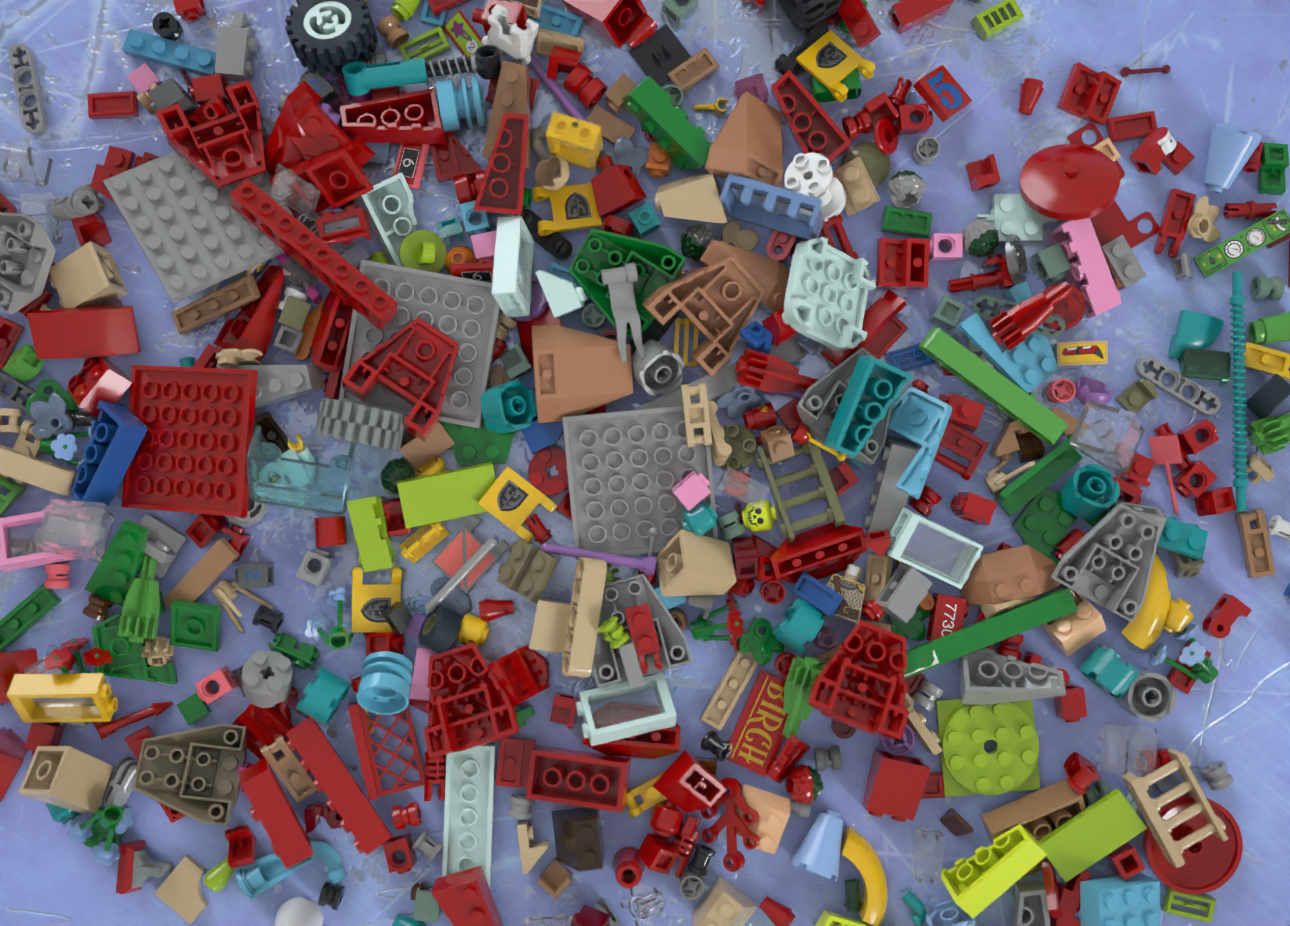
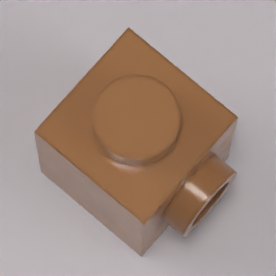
M782 424L759 431L763 450L772 463L795 456L791 435Z

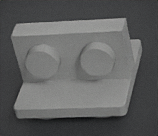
M146 514L139 524L149 529L144 555H150L157 560L155 575L163 578L187 541V537L152 515Z

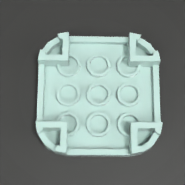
M819 237L798 243L793 254L784 299V312L782 314L784 323L790 325L798 333L833 350L842 351L856 347L861 341L866 339L867 332L862 330L868 291L876 287V279L871 280L870 273L866 267L868 262L864 258L854 259L828 245V238Z

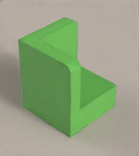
M26 343L12 353L3 371L20 382L25 383L39 373L46 359H37L35 348Z

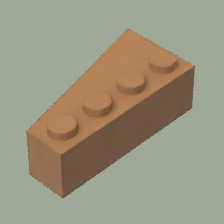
M502 61L482 157L489 159L504 112L529 115L526 168L532 170L530 69L527 66Z

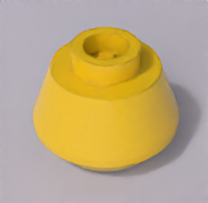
M436 457L430 460V462L417 469V477L447 471L444 459Z

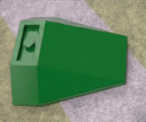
M592 228L568 271L616 328L611 308L608 284L603 285L601 270L624 267V264L635 263L638 281L633 283L642 336L655 319L642 306V303L658 287L679 279L686 257L663 244ZM628 322L626 335L633 339L631 327Z

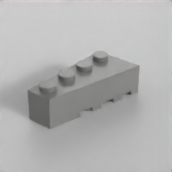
M238 365L235 368H227L258 370L255 408L325 390L321 367L315 365Z

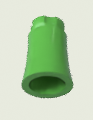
M1290 311L1259 318L1248 323V334L1251 343L1266 344L1290 341Z

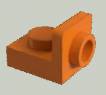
M650 143L645 173H649V176L653 178L669 177L670 156L660 150L657 144Z

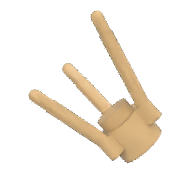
M1012 457L1003 459L986 473L988 477L984 479V482L992 495L999 494L1008 487L1006 485L1009 484V479L1034 466L1035 462L1031 461L1005 475L1002 471L1000 473L997 472Z
M224 579L211 592L217 597L216 600L222 605L239 632H243L244 629L234 615L235 613L238 617L242 616L241 612L232 602L238 595L235 592L236 590L260 605L266 606L269 610L274 609L272 605L248 590L238 588V583L235 580L230 583L227 579Z

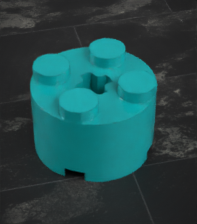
M511 381L491 387L481 395V411L486 428L498 433H509L529 427L532 424L533 417L537 415L536 397L532 390H528L523 386L525 384L520 381Z
M1088 464L1077 469L1063 484L1061 489L1062 507L1066 512H1071L1081 519L1095 521L1117 501L1120 494L1119 484L1117 481L1114 482L1110 477L1112 473L1106 468L1096 464Z
M797 598L788 605L784 611L786 617L782 622L777 623L772 634L775 635V639L801 655L807 649L803 646L804 643H811L825 621L823 618L826 617V614L805 600Z
M1102 645L1096 646L1078 669L1097 687L1111 691L1109 695L1117 700L1121 699L1140 672L1130 663L1125 664L1119 660L1121 656L1111 648L1107 649Z
M322 666L315 675L314 679L316 681L314 683L310 681L302 693L305 696L301 698L296 709L319 723L327 725L337 712L341 701L345 699L351 683Z

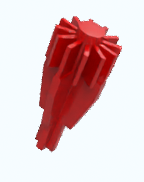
M1064 281L1046 295L1044 293L1037 294L1015 305L1007 312L1005 310L988 321L994 329L991 333L999 345L1004 342L1007 348L1012 350L1026 340L1025 337L1036 330L1055 311L1054 305L1074 291Z
M748 348L744 350L743 356H740L736 364L735 375L738 376L736 379L738 384L766 392H794V388L806 391L807 388L819 380L798 374L799 368L777 356Z

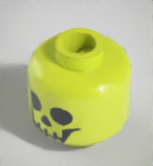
M766 499L749 502L745 510H742L745 528H749L753 533L773 529L775 520L779 519L777 507L771 506V503Z

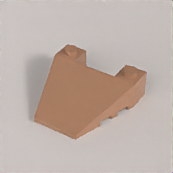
M731 256L658 287L642 303V306L662 325L680 309L707 338L690 356L705 372L713 376L730 359L738 339L741 338L739 331L752 318L765 290L738 260Z

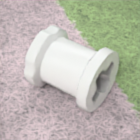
M1274 515L1267 526L1268 534L1281 536L1290 543V522L1283 520L1279 515Z

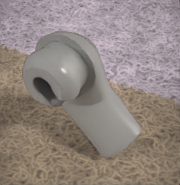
M540 126L537 129L534 128L531 131V145L539 161L550 158L542 139L546 138L544 126Z

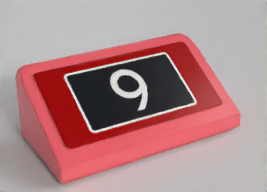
M400 143L393 176L402 172L410 189H419L430 144Z

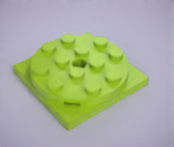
M961 698L935 700L937 734L940 739L938 745L942 749L939 752L940 768L943 774L945 797L976 794L1000 795L1012 791L1040 789L1038 768L1039 740L1035 729L1032 700L989 705L961 704ZM987 740H994L996 743L995 749L991 753L984 750V744Z

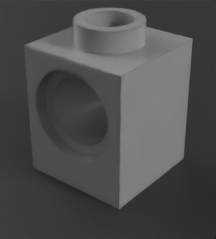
M316 547L315 550H307L296 577L317 586L324 585L335 558L329 556V551ZM314 559H318L321 562V569L318 572L312 568V561Z

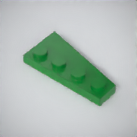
M129 520L123 522L84 590L123 607L133 578L139 577L149 529Z

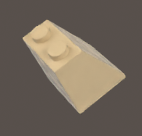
M708 170L658 186L654 200L658 212L663 211L664 217L722 224L727 222V214L720 200L721 194L715 174Z
M93 242L86 243L53 265L49 271L51 275L49 280L52 287L58 291L61 308H83L86 305H103L129 294L111 251Z
M680 529L656 556L662 596L724 595L737 582L730 545L725 541L704 535L698 536L693 532Z
M541 597L538 600L529 649L563 653L571 602Z
M37 746L18 794L79 813H95L102 803V798L111 779L114 766L70 746Z
M721 875L691 912L693 926H744L759 906Z

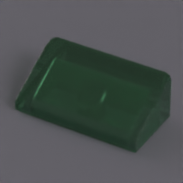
M1184 348L1177 359L1182 377L1226 382L1230 380L1231 355L1229 352Z

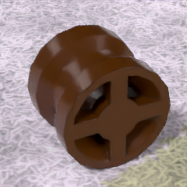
M90 594L88 598L89 604L84 607L82 613L90 618L105 621L108 616L107 610L112 607L113 602L98 595Z

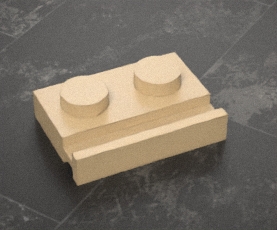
M861 157L853 159L833 172V177L837 178L843 185L846 193L844 209L848 217L881 200Z

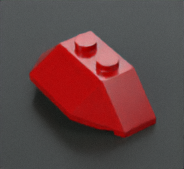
M330 290L326 297L312 340V365L332 372H338L344 368L353 308L332 290Z
M833 522L794 535V542L789 543L787 537L770 560L776 580H785L796 584L802 572L809 574L815 579H820L847 569L848 564L852 565L861 553H864L868 548L862 527L843 525L835 528Z
M609 703L595 712L592 718L595 729L658 715L661 714V710L659 707ZM676 723L673 727L591 746L589 738L585 739L583 736L582 743L605 755L657 759L679 752L681 727Z

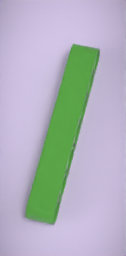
M932 327L918 347L926 355L1045 443L1053 446L1067 428L1068 424L941 329Z

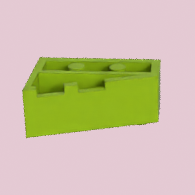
M373 496L346 501L354 530L355 543L359 550V566L363 568L364 572L397 566L392 535L388 536L387 534L388 524L382 505L385 496Z

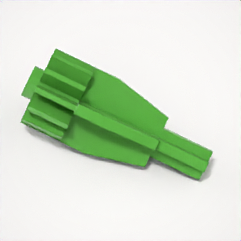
M1290 414L1267 416L1264 419L1251 422L1252 426L1248 427V430L1252 432L1248 434L1252 441L1250 444L1257 446L1256 452L1261 451L1262 455L1284 449V445L1290 444Z
M143 555L139 578H133L123 603L117 636L128 637V642L144 643V639L156 640L160 612L159 581H154L157 560L150 555Z
M797 656L796 659L793 658L784 687L783 712L787 713L788 716L782 735H785L786 739L791 734L797 736L801 720H807L814 709L807 702L814 680L825 667L823 662H819L816 658L807 656L801 658Z

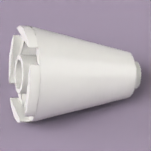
M295 897L286 901L278 909L274 926H322L324 918L322 910L316 902L304 899V897Z

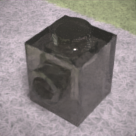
M291 256L281 266L283 275L288 278L287 281L297 289L301 287L308 291L311 286L315 287L320 282Z

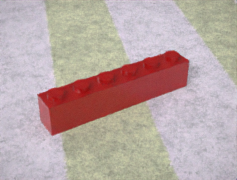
M308 717L286 732L289 738L286 741L287 745L293 753L298 751L302 757L299 761L301 766L307 773L309 771L312 772L316 778L312 781L320 793L323 791L329 798L326 801L327 805L333 813L338 811L342 817V820L339 822L346 833L351 831L356 840L353 841V844L359 853L365 852L366 855H370L392 839L393 835L316 720Z

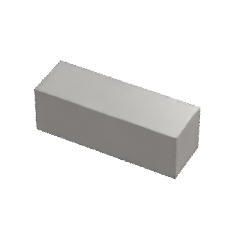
M632 638L619 646V651L630 689L645 685L634 643Z

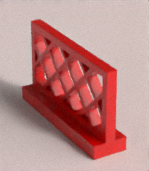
M358 701L349 703L348 711L368 800H375L380 796L424 785V772L409 705L405 709L406 719L401 717L404 710L399 714H392L396 719L390 729L377 722L381 717L380 714H378L374 721L366 716L365 709L358 704ZM399 719L408 724L409 730L404 738L392 731ZM367 721L372 723L370 729L368 727ZM375 725L387 732L380 744L372 740L370 736ZM389 734L401 740L395 752L382 746ZM409 734H410L412 743H411L410 741L406 740L407 737L409 736ZM404 743L413 747L414 750L409 761L397 754ZM372 744L378 747L375 752ZM380 749L392 755L385 767L376 762L375 756ZM394 758L407 764L400 776L388 769ZM414 758L416 759L417 766L412 763ZM410 766L418 771L420 780L409 782L402 777ZM378 768H380L381 770H383L382 773L380 774V776H379ZM385 772L397 778L393 787L382 790L380 780ZM400 781H402L403 783H405V784H402V785H398V783H399Z

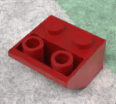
M90 357L84 361L80 372L69 380L66 389L78 407L98 418L101 410L97 408L99 400L117 403L132 382L124 372L105 357Z
M686 750L652 785L685 813L710 808L727 790L717 775Z

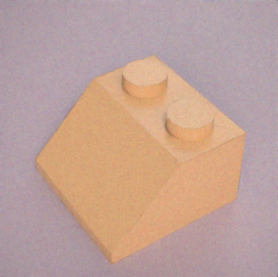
M744 784L740 795L759 815L756 823L747 825L752 833H755L760 839V844L756 849L775 854L790 816V799ZM736 806V813L742 819L743 812ZM748 814L749 819L752 820V816ZM736 829L737 834L743 839V836ZM749 838L750 843L753 845V840Z

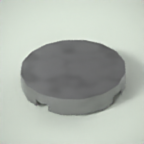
M1017 235L1007 237L1005 243L1008 271L1015 284L1024 283L1027 279L1026 276H1023V273H1026L1027 270L1026 254L1024 247L1018 245L1021 239Z

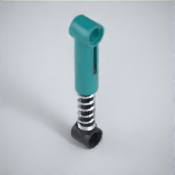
M485 45L479 47L475 51V55H470L468 58L464 56L460 59L454 57L452 60L445 58L444 61L437 59L436 62L429 60L427 63L425 58L369 65H365L360 61H354L345 64L342 72L348 93L353 96H361L368 93L371 89L426 83L433 76L437 79L441 75L444 78L450 74L454 77L455 74L459 73L462 76L463 73L467 72L469 75L471 73H478L482 79H495L500 75L501 60L499 49L496 46Z

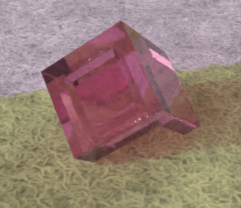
M762 73L737 80L734 83L733 89L737 102L742 94L747 91L767 103L769 93Z

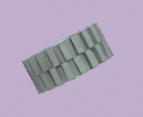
M321 398L314 434L400 451L404 431L403 421L407 415L349 402Z

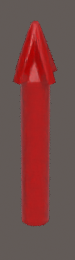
M173 702L153 703L148 708L99 726L100 732L104 735L153 715L158 716L173 705Z

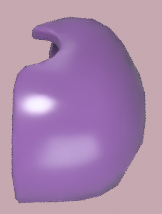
M1079 377L1077 379L1075 397L1080 403L1092 408L1103 407L1108 404L1112 397V390L1110 389L1107 393L1106 383L1088 377Z

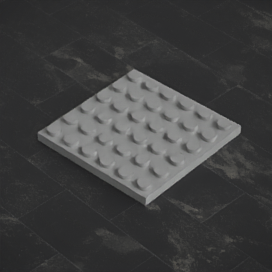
M176 151L103 180L108 192L172 303L285 253V251L231 207L229 193L244 180L219 189ZM267 171L248 178L293 216L285 201L270 183V176Z
M361 259L359 271L398 303L397 314L380 331L353 309L342 379L358 359L375 350V347L391 339L395 333L419 317L459 344L439 421L481 428V395L487 391L501 311L492 295V283ZM341 382L338 401L408 415L414 408V406L379 383L376 384L363 402L343 389Z
M683 405L562 417L575 548L619 556L648 553L651 538L649 530L652 527H656L659 533L655 537L653 553L660 552L680 529L686 530L681 522L685 520L683 511L687 508L671 489L692 471L697 476L702 473L710 482L707 488L711 493L701 501L704 503L709 502L716 513L711 445L704 446V443L695 444V447L687 448ZM702 427L693 428L694 435L702 434ZM717 524L703 535L718 539Z

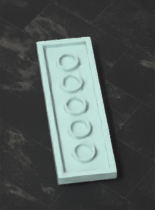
M484 744L468 750L450 753L446 756L442 877L482 866L491 889L496 745Z

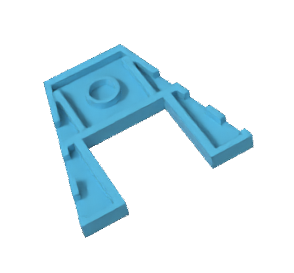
M1026 281L1014 284L1004 291L1008 300L1017 303L1032 297ZM977 313L972 314L955 326L958 331L962 330L969 337L968 341L975 348L979 347L983 351L991 365L995 364L1003 372L1002 375L1027 394L1059 370L1048 338L1045 335L1031 332L1025 337L1026 340L1012 350L1006 348L1001 352Z
M911 386L893 404L888 430L921 446L896 484L899 490L918 500L953 408L949 404ZM847 457L845 459L861 469L866 464Z

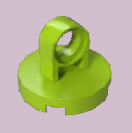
M418 230L407 235L400 243L398 255L400 263L404 267L439 273L445 265L447 251L442 239L434 232Z

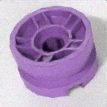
M906 724L901 740L894 741V739L879 735V741L890 754L902 756L913 748L915 735L913 730Z

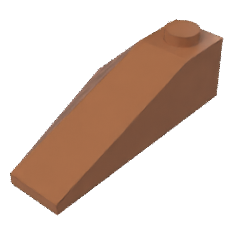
M717 240L711 241L700 261L710 266L734 256L765 290L758 306L770 314L784 308V299L790 270L778 260Z

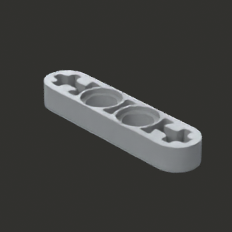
M17 43L9 50V60L22 126L30 134L41 136L47 132L48 120L35 54L26 45ZM22 51L26 53V55H23L22 57L23 61L18 58L19 56H21ZM25 73H31L32 76L28 84H22L21 77ZM29 96L36 97V103L32 107H27L25 104ZM34 118L39 121V124H36V129L31 127L35 123Z
M1144 357L1135 363L1134 371L1139 378L1148 379L1156 388L1199 414L1213 415L1220 410L1221 401L1217 395L1153 357ZM1150 363L1149 368L1154 372H1159L1157 374L1152 371L1144 372L1145 368L1142 365ZM1165 373L1170 374L1173 378V382L1169 387L1162 383V376ZM1184 386H1190L1193 390V395L1190 399L1185 398L1182 394ZM1198 398L1201 399V400H1203V401L1211 400V401H1210V405L1212 406V408L1205 409V408H1206V404L1203 403L1202 401H1196V400H1197Z

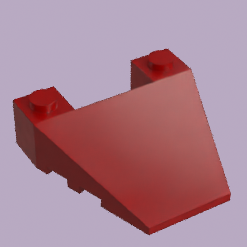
M249 80L225 87L233 114L193 128L190 127L179 103L155 111L169 146L219 189L266 172L259 101Z
M418 317L395 333L391 339L375 347V350L365 357L358 359L342 379L343 389L364 402L376 384L379 383L414 406L403 421L404 429L425 442L439 421L459 344Z

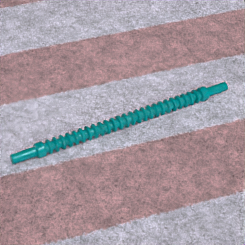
M1242 271L1232 272V297L1229 298L1230 305H1232L1230 311L1233 312V315L1230 316L1233 319V322L1230 323V325H1233V329H1230V332H1233V336H1230L1233 342L1230 345L1234 347L1230 350L1234 354L1231 356V359L1234 360V363H1231V366H1234V370H1231V373H1234V377H1231V380H1234V383L1231 384L1234 387V390L1231 391L1234 394V397L1231 398V400H1234V404L1231 406L1235 409L1231 412L1235 415L1232 418V421H1235V424L1232 425L1235 428V431L1232 432L1235 435V438L1232 439V441H1235V445L1232 446V448H1235V452L1232 453L1235 455V459L1232 461L1236 463L1233 466L1236 470L1233 472V475H1235L1233 487H1236V511H1246V487L1249 486V479L1246 478V475L1249 473L1245 471L1248 468V465H1245V462L1248 461L1245 458V455L1248 454L1245 451V448L1248 447V445H1245V441H1248V438H1245V434H1248L1245 431V428L1248 427L1245 421L1248 418L1244 416L1247 414V411L1244 410V407H1247V404H1244V400H1247V397H1244V393H1247V390H1244V387L1247 386L1244 383V380L1247 379L1244 376V373L1247 372L1244 369V366L1247 365V363H1244V359L1247 357L1243 355L1246 352V349H1243V345H1246V342H1243V339L1246 338V335H1243V332L1246 331L1243 328V325L1246 324L1243 321V318L1246 317L1243 314V311L1246 310V308H1243V305L1246 304V297L1243 296Z

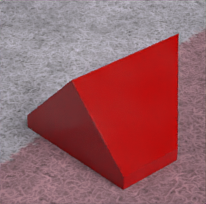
M752 533V541L755 544L758 557V577H756V581L776 580L770 558L778 548Z

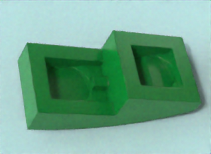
M1264 142L1260 157L1261 168L1258 170V193L1282 195L1286 191L1285 169L1289 166L1288 144Z

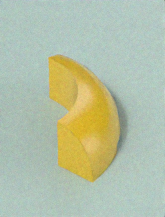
M1156 553L1144 603L1133 622L1129 621L1127 626L1121 631L1130 642L1144 650H1147L1163 631L1171 603V591L1168 589L1166 579L1167 573Z
M848 826L842 837L840 853L855 864L862 876L863 897L858 913L862 921L874 926H880L884 918L888 898L885 870L872 845L859 832Z

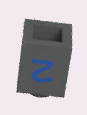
M306 71L297 83L299 85L305 80L322 98L317 103L320 107L322 103L329 105L339 96L325 78L319 75L318 71L315 74Z
M273 562L238 564V569L235 570V581L238 583V588H267L274 586Z

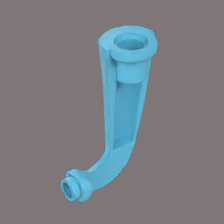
M314 841L311 842L314 854L287 870L280 857L273 853L255 860V863L236 868V878L243 893L252 900L313 860H320L326 864L328 868L327 879L333 885L346 878L344 874L346 871L341 864L337 851L331 845L325 842Z

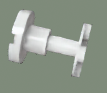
M799 153L794 156L793 161L785 172L784 183L786 188L790 191L821 199L822 219L825 220L824 222L829 221L828 218L834 215H839L846 204V193L843 185L837 178L833 177L829 160L818 153ZM800 207L802 212L813 213L811 209Z

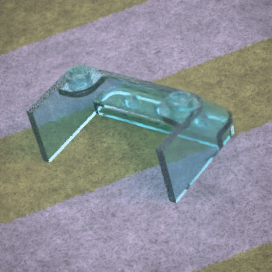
M256 426L247 455L249 497L253 501L263 504L334 515L344 514L348 507L346 501H349L355 467L356 442L351 441L348 456L344 454L333 456L330 460V465L282 458L279 447L273 443L262 442L261 426Z

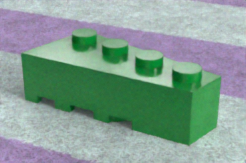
M650 75L641 79L622 98L627 111L639 119L643 130L655 138L657 146L670 156L675 168L685 172L702 167L707 162L709 149L712 144L703 136L706 132L700 126L692 125L688 121V114L682 108L671 104L672 98Z

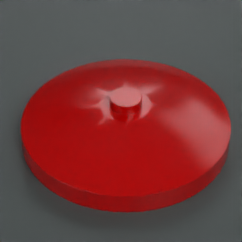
M1061 144L1042 149L1025 162L1020 173L1019 189L1024 201L1033 210L1044 216L1058 220H1082L1096 216L1110 207L1118 194L1120 174L1115 163L1099 150L1084 145Z
M1192 795L1180 796L1160 807L1158 813L1161 819L1167 820L1196 802ZM1208 798L1206 799L1213 812L1225 824L1226 829L1224 832L1228 840L1222 841L1211 834L1184 849V853L1181 856L1186 864L1176 868L1169 863L1148 825H1146L1147 829L1144 831L1143 851L1149 868L1165 885L1181 893L1204 894L1218 889L1234 875L1241 861L1243 840L1236 820L1223 806ZM1199 813L1172 828L1170 835L1173 840L1179 841L1207 825L1203 815Z

